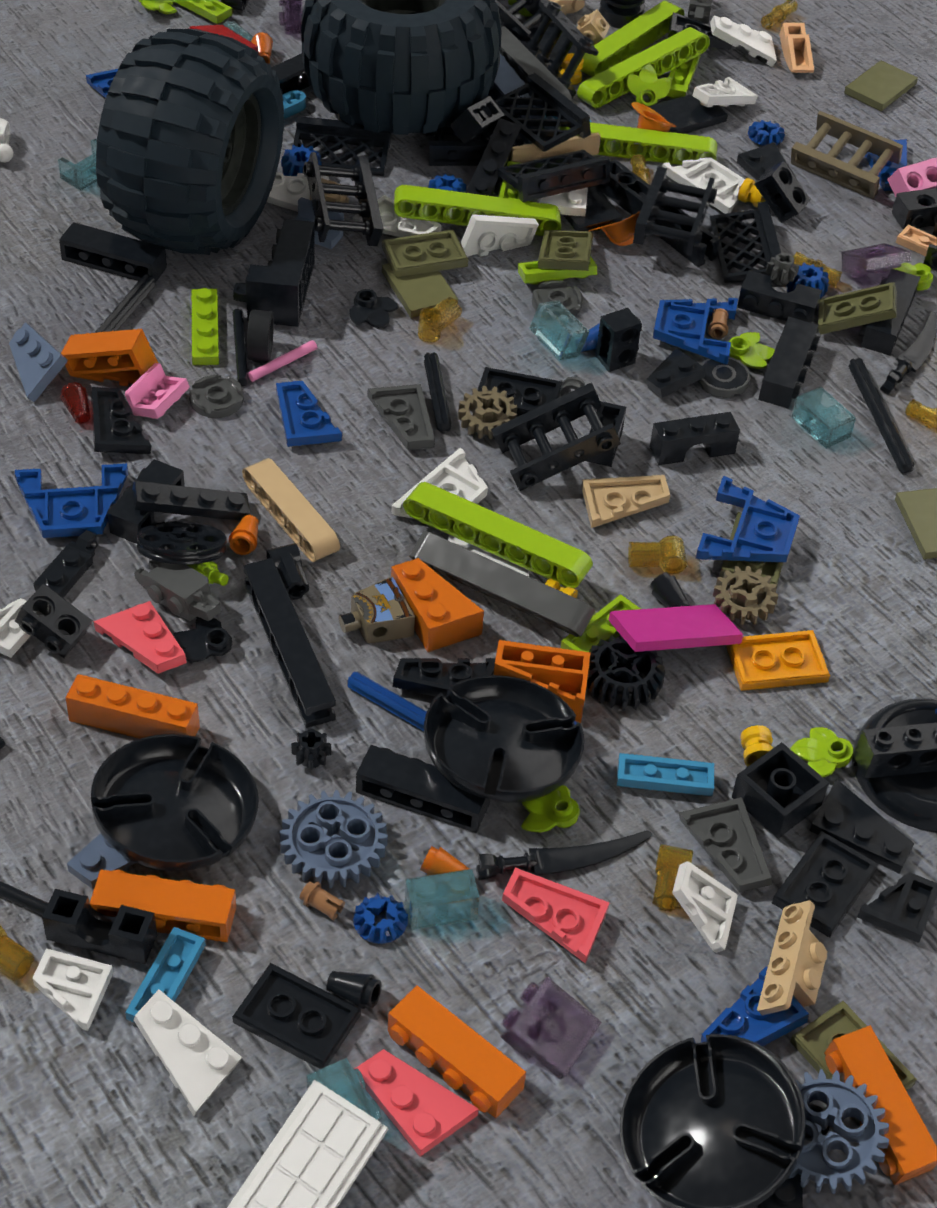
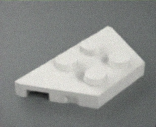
M711 157L698 160H683L682 166L672 167L669 162L662 164V167L667 168L666 175L679 184L706 189L710 178H715L713 188L717 189V195L714 204H710L724 214L732 212L738 199L740 187L745 180L744 178Z
M461 448L419 482L430 483L475 504L484 499L488 492L487 485L477 475L474 465H469L465 459V452ZM419 483L392 505L391 513L393 515L412 518L405 512L403 503Z

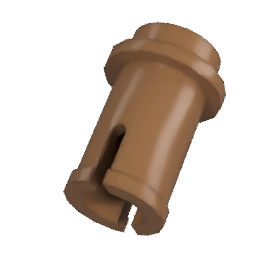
M722 308L714 310L712 322L708 326L709 335L717 340L722 339L728 333L727 320L729 314Z
M309 881L299 897L303 900L304 906L308 907L311 905L333 921L338 917L336 912L341 913L345 905V901L322 889L319 882L314 884Z

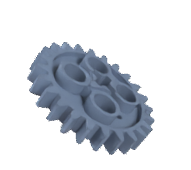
M335 790L333 797H328L327 793L322 791L321 799L317 800L310 794L309 804L299 800L297 802V810H288V819L282 820L280 850L284 854L285 864H292L293 874L302 871L303 881H307L313 876L315 877V883L327 880L329 888H332L337 880L340 881L343 887H346L348 878H351L355 883H359L360 873L370 877L371 866L379 868L380 858H385L388 835L386 834L387 825L382 823V813L374 814L373 803L364 807V797L361 796L356 801H353L352 792H348L344 798H341L338 790Z
M820 1069L817 1080H813L808 1072H804V1083L802 1085L795 1079L805 1107L806 1133L813 1139L811 1143L803 1145L795 1169L789 1176V1179L799 1173L801 1175V1187L803 1188L812 1180L815 1181L817 1193L821 1191L823 1183L829 1184L832 1194L836 1193L837 1183H842L849 1192L852 1187L851 1179L855 1178L857 1182L864 1185L866 1177L863 1171L865 1170L875 1175L877 1167L873 1161L884 1162L885 1154L878 1148H888L889 1139L882 1135L889 1132V1124L878 1121L885 1117V1108L873 1109L878 1102V1096L872 1095L866 1098L867 1085L864 1083L857 1089L854 1088V1076L852 1075L845 1082L840 1081L839 1071L835 1070L832 1079H826L823 1069ZM819 1100L824 1102L828 1108L823 1112H814L808 1105L812 1101ZM847 1117H855L863 1125L858 1129H850L842 1121ZM828 1126L834 1128V1132L830 1131L827 1136L821 1134V1130H826ZM849 1142H857L859 1146L853 1147ZM838 1149L847 1155V1159L837 1163L830 1160L827 1154L831 1150Z

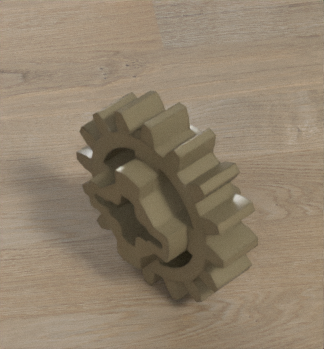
M483 386L480 392L473 388L472 395L465 393L464 401L459 402L458 420H461V427H468L469 435L477 432L479 439L484 434L488 435L490 440L493 439L491 429L517 417V405H514V398H507V391L505 390L498 393L495 386L492 391H488L486 386Z
M736 566L733 574L728 570L724 571V577H718L716 586H714V604L717 607L721 606L720 610L724 614H730L729 619L731 622L735 618H739L741 625H744L746 620L750 619L754 625L757 623L758 617L764 621L767 620L768 613H774L778 600V594L776 593L777 585L770 584V575L762 577L761 569L754 573L751 572L750 566H747L745 571H741Z

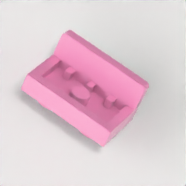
M155 363L125 391V396L133 415L158 419L181 398L190 386L186 378L166 376L162 365Z

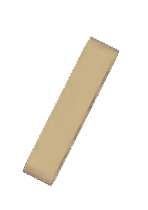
M264 459L242 470L244 481L249 490L311 562H316L340 550V542L334 530L272 459Z

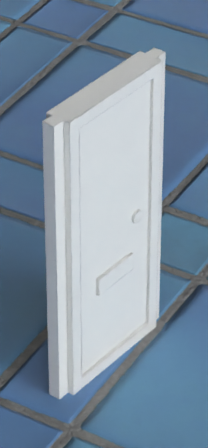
M314 1080L227 1208H337L389 1129L363 1110Z

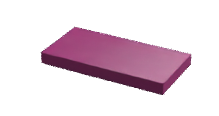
M716 604L610 611L609 622L635 652L740 644L744 635Z

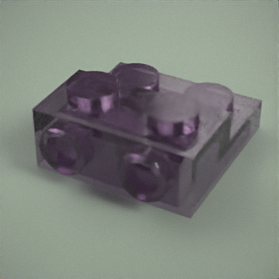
M278 0L279 6H282V12H279V24L284 26L285 34L301 33L302 0Z
M886 243L841 252L842 271L851 274L853 278L866 277L867 273L873 272L878 274L887 273L890 268H899L901 263L911 262V251Z
M546 977L538 984L531 982L523 991L520 999L524 1003L519 1011L513 1008L504 1018L501 1025L506 1029L500 1037L525 1059L528 1060L534 1057L561 1080L567 1076L602 1022L553 980Z

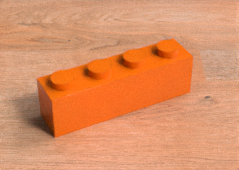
M81 674L76 676L65 697L69 721L138 739L162 734H180L195 737L200 728L198 703Z
M100 869L90 905L97 912L113 917L117 916L121 905L155 913L157 932L170 934L173 927L204 937L207 940L228 942L236 911L235 889L219 884L211 886L197 884L190 880L177 881L163 879L156 875L143 876L130 874L123 870L109 871Z
M418 985L388 1013V1032L390 1037L398 1045H406L412 1050L424 1066L428 1068L433 1067L438 1071L452 1089H460L470 1097L472 1104L483 1113L488 1112L496 1119L524 1089L525 1070Z
M871 1025L833 1039L824 1052L829 1071L834 1074L835 1070L839 1071L840 1081L845 1082L850 1075L854 1076L853 1087L856 1089L865 1083L867 1085L865 1097L878 1096V1102L873 1109L885 1108V1117L878 1121L889 1124V1132L882 1135L889 1139L888 1148H878L885 1154L884 1162H879L883 1173L890 1177L895 1186L933 1170L937 1165V1146Z

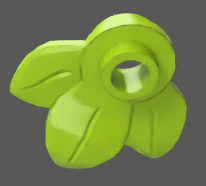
M138 0L148 10H158L167 15L177 12V9L171 6L175 3L172 0Z
M648 64L640 71L638 76L634 74L628 75L627 86L629 91L636 96V102L651 106L657 104L659 99L667 96L671 88V78L658 79L653 66ZM644 95L649 97V102L643 100Z
M906 262L892 265V269L919 276L918 291L930 288L933 282V274L930 273L931 268L923 263L911 265Z
M757 332L743 333L729 340L731 342L729 357L740 360L744 365L755 369L766 368V362L771 360L775 351L774 348L759 343L760 333Z
M824 727L811 728L809 732L810 738L799 739L790 748L801 759L808 761L807 764L823 778L832 775L836 768L848 765L854 755L853 745L850 741L838 738L832 730Z
M562 785L546 796L521 802L527 811L530 812L521 827L523 830L539 833L547 832L555 826L559 828L571 827L578 820L580 814L579 805L576 800L571 798L568 787Z

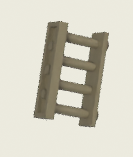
M819 111L817 114L816 130L818 131L807 145L796 142L791 150L792 165L874 199L879 188V173L888 161L896 164L901 162L903 145L843 121L833 115ZM827 134L837 138V142L828 154L815 150ZM847 143L858 147L859 149L848 163L836 159ZM867 152L880 156L869 172L857 168Z

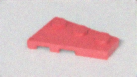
M150 601L93 621L95 630L101 635L106 633L112 638L114 644L120 648L124 646L133 652L134 658L158 674L187 663L186 654Z
M516 867L502 897L504 903L584 963L588 959L610 902Z
M384 1049L354 1069V1076L420 1157L478 1116L479 1109Z

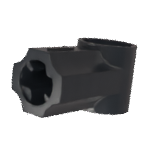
M293 543L267 549V559H273L289 597L292 600L302 598L305 593L309 592V583L302 569V560L297 544Z

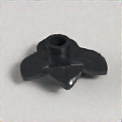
M362 289L357 292L354 298V306L349 310V316L356 325L368 322L369 325L375 328H384L390 322L388 312L397 310L399 306L389 297H377L373 290Z
M196 617V629L173 633L174 638L186 654V660L191 662L203 661L210 656L225 655L231 650L233 645L232 637L222 628L221 622L214 617L209 621Z

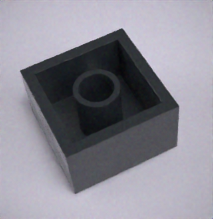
M781 742L737 774L732 798L742 797L747 812L776 838H780L822 806L829 782Z

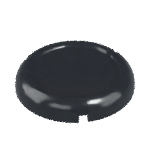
M489 675L459 681L448 687L446 697L442 693L437 695L430 704L424 721L425 746L438 771L459 789L473 796L491 799L495 802H525L554 792L574 774L584 750L583 729L580 723L574 724L576 714L570 706L550 690L536 683L515 677Z
M908 699L882 708L873 714L861 728L853 747L854 751L864 729L936 723L937 700ZM853 755V766H858L857 761ZM860 768L857 770L856 778L861 788L879 809L908 826L929 832H937V771L864 779Z
M162 734L144 737L117 749L98 769L91 788L93 817L106 841L117 852L133 862L163 871H188L207 867L233 853L251 832L256 820L259 803L258 790L251 773L241 760L216 743L212 742L208 749L200 746L201 738L189 735Z
M710 1034L706 1035L707 1042L696 1044L694 1038L680 1041L651 1059L638 1073L627 1092L620 1118V1139L627 1164L634 1176L640 1180L644 1189L655 1199L670 1208H753L771 1197L786 1182L795 1169L799 1154L802 1152L806 1133V1117L799 1087L791 1072L776 1055L748 1039L732 1035Z

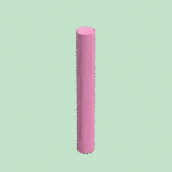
M311 340L248 372L249 380L254 382L317 350L316 342Z

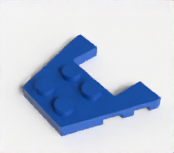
M716 298L707 299L706 303H693L692 299L660 300L653 338L717 362L728 364L731 342L707 339L704 336L708 316H712V313H715L714 310L718 308L725 309L729 314L728 319L735 320L738 298H728V302L718 303Z
M127 463L101 465L102 486L42 490L41 469L15 470V478L43 538L80 536L86 530L100 535L103 534L108 522L107 512L112 504H116L127 479Z
M723 476L716 501L744 509L734 539L729 540L703 533L697 549L696 559L787 562L800 515L770 499L766 502L753 495V490L747 487L741 489L732 484V479Z

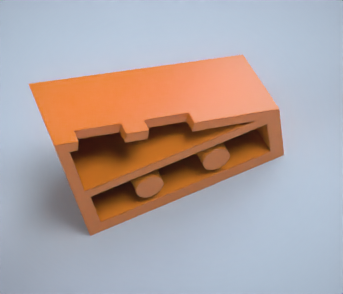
M143 329L70 335L61 352L68 359L65 367L70 376L99 382L109 379L119 381V385L128 387L129 383L134 384L153 364L158 363Z
M417 558L391 566V577L393 576L415 615L414 630L427 652L482 635L484 610L422 560Z
M499 640L494 675L524 679L550 690L570 706L576 714L575 721L581 723L591 652Z

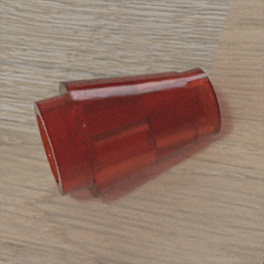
M77 382L65 385L61 390V401L76 423H87L91 419L86 388Z

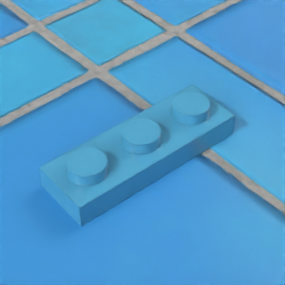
M619 753L617 786L713 796L715 763Z
M173 927L125 1012L126 1020L134 1022L135 1015L158 989L174 1002L176 1001L206 946L204 937Z

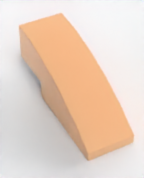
M783 23L779 35L783 55L789 70L792 73H813L814 64L809 34H806L805 23Z

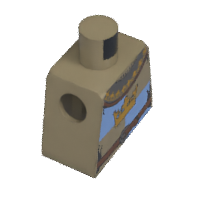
M392 576L354 593L351 596V612L340 615L339 624L343 633L359 629L365 642L370 644L414 636L415 615Z

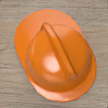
M638 102L631 103L632 107L639 113L637 128L669 132L671 127H676L675 124L668 122L650 107Z
M640 211L622 221L588 231L601 228L612 243L618 246L630 245L634 240L636 221Z

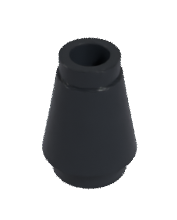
M664 572L651 582L652 595L666 607L691 606L674 575L671 576L668 572Z
M337 971L330 973L326 985L327 991L361 1009L366 1007L373 1008L377 1004L382 987L381 981L375 979L373 974Z

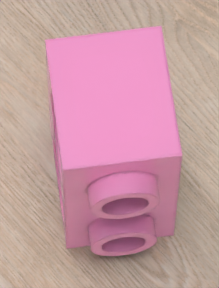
M937 157L898 168L887 179L895 197L897 193L937 188Z

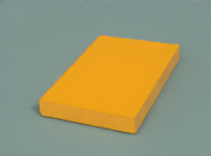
M814 630L744 636L740 644L726 645L741 691L829 682L830 673Z

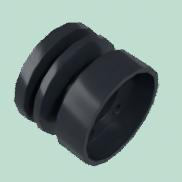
M601 0L599 12L611 27L622 28L644 14L645 0Z

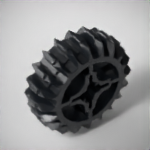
M612 635L608 642L600 639L599 643L592 645L589 650L591 653L586 688L589 689L591 697L598 696L600 704L607 701L611 709L615 705H620L623 711L627 706H631L636 710L639 703L647 706L650 699L655 700L663 688L665 667L663 666L662 657L657 656L656 650L635 652L623 637L617 640ZM604 666H606V668L608 669L605 672H603L601 669ZM644 673L646 677L642 679L639 674Z

